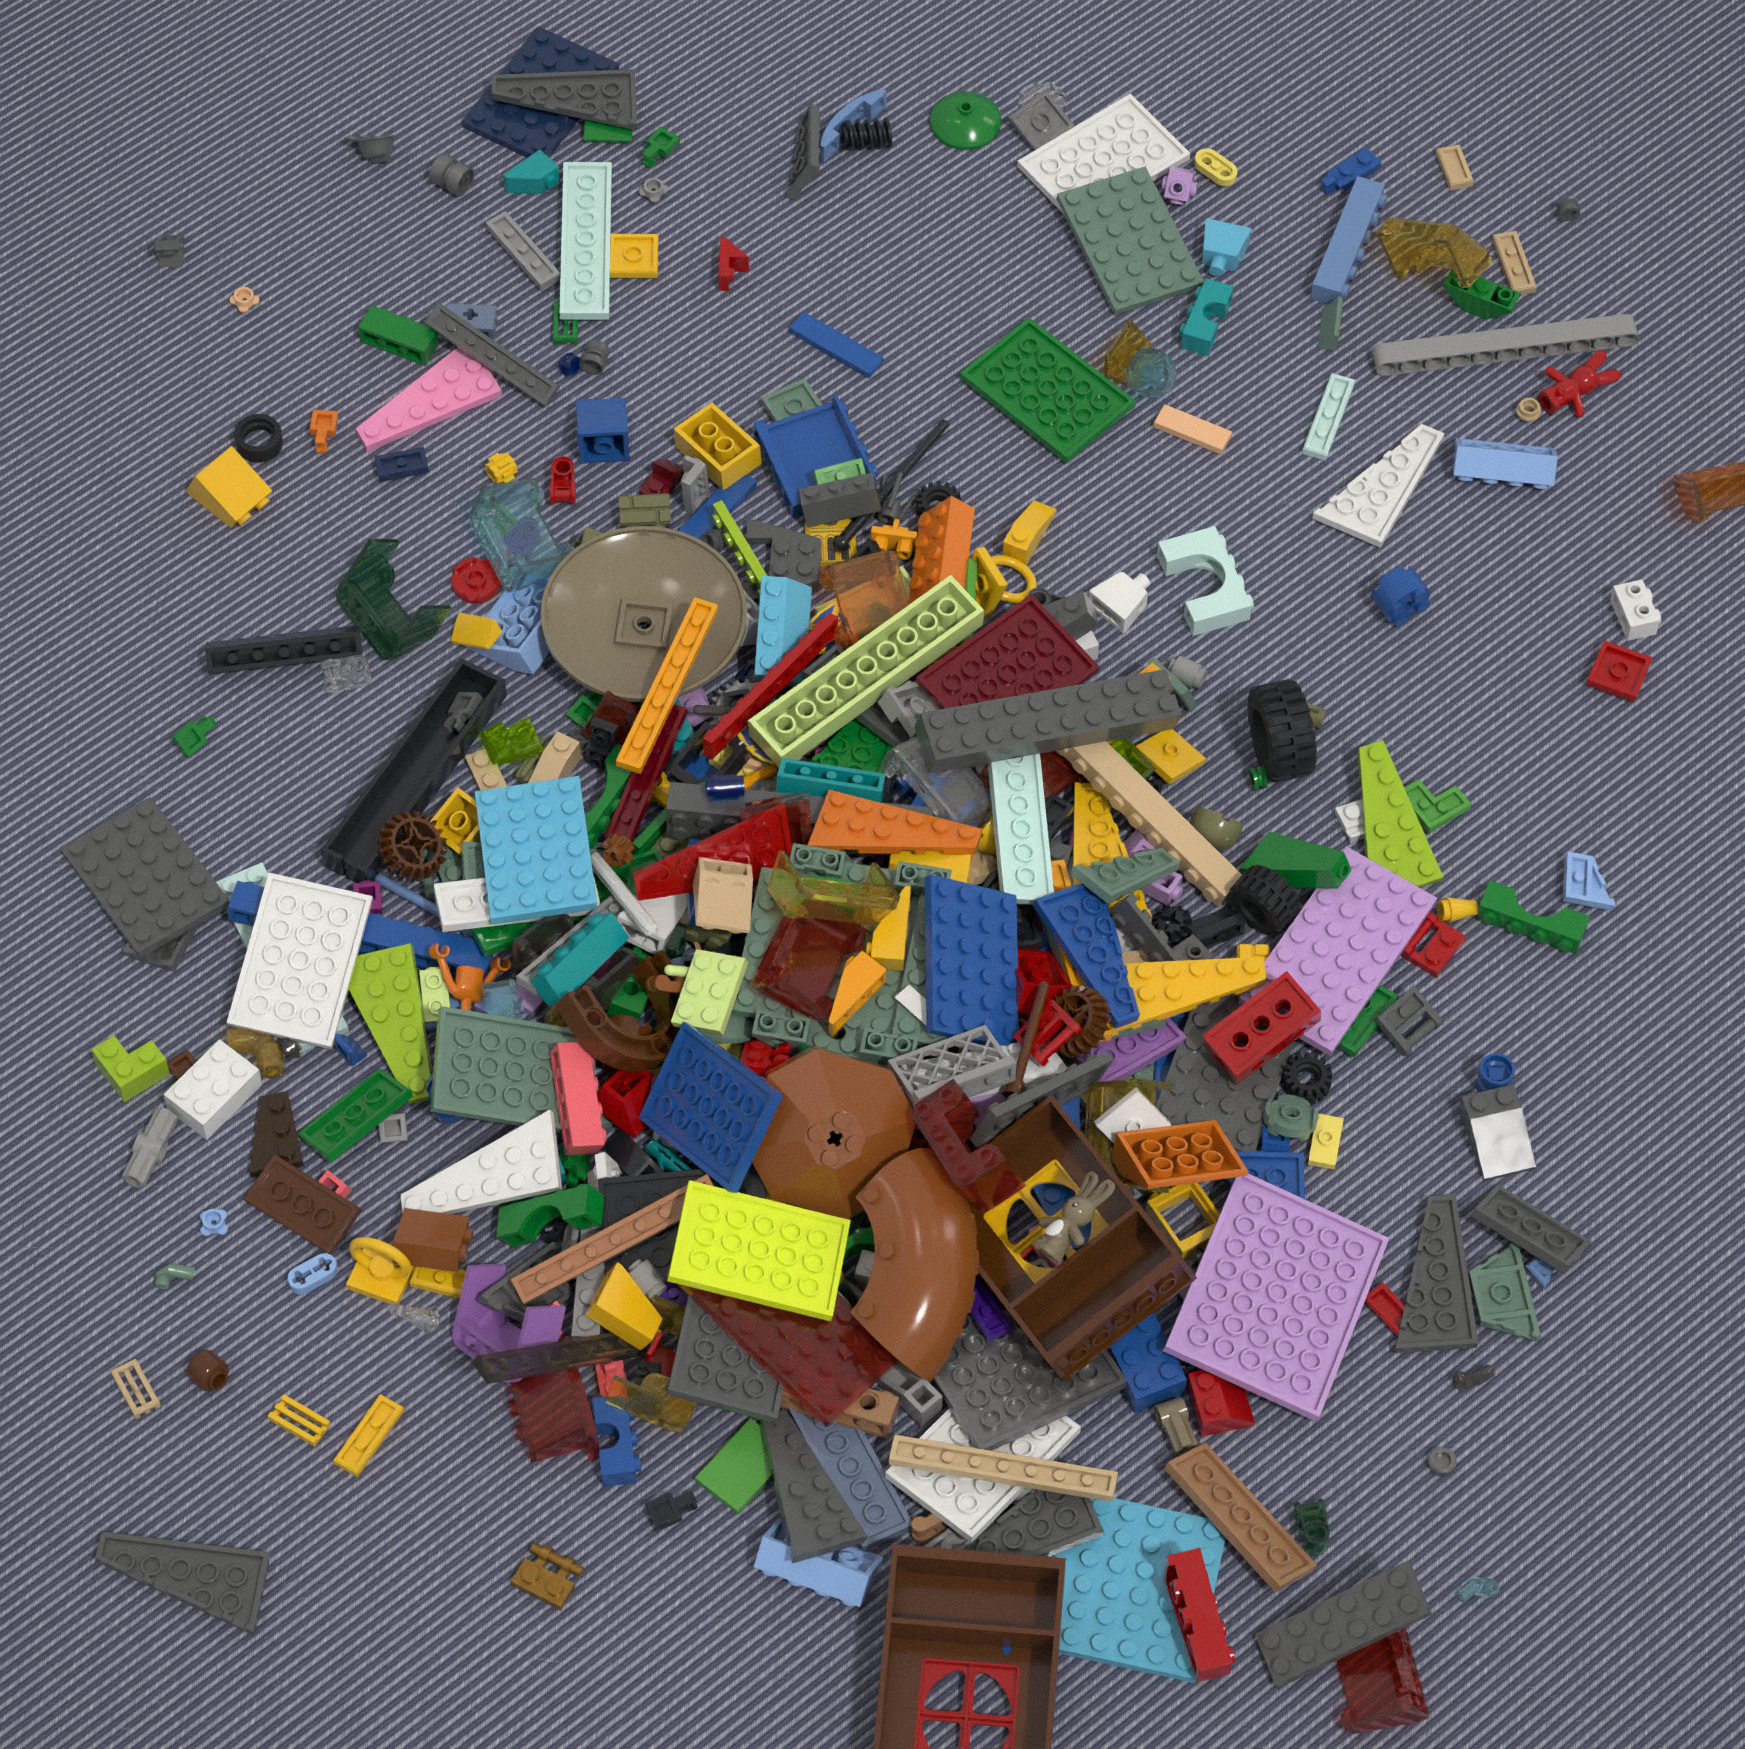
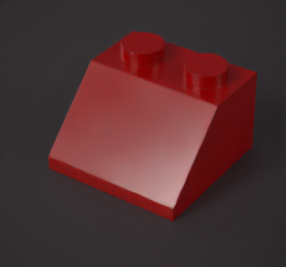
M1205 1370L1188 1373L1186 1389L1200 1437L1255 1426L1244 1388Z

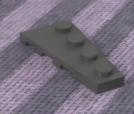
M812 103L798 121L795 139L797 147L792 157V162L796 164L794 170L789 175V181L793 182V184L787 189L786 197L792 200L796 199L811 177H815L820 170L819 155L821 149L819 148V140L821 134L819 133L821 118H819V107Z

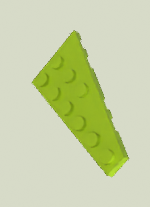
M1381 740L1359 747L1358 764L1362 789L1361 801L1364 814L1363 826L1366 857L1419 888L1442 881L1444 878L1384 741Z

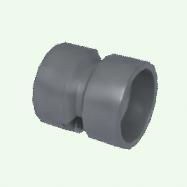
M442 153L435 159L429 173V179L441 187H446V189L457 196H462L469 190L475 177V170L464 163H458L457 159L446 153Z

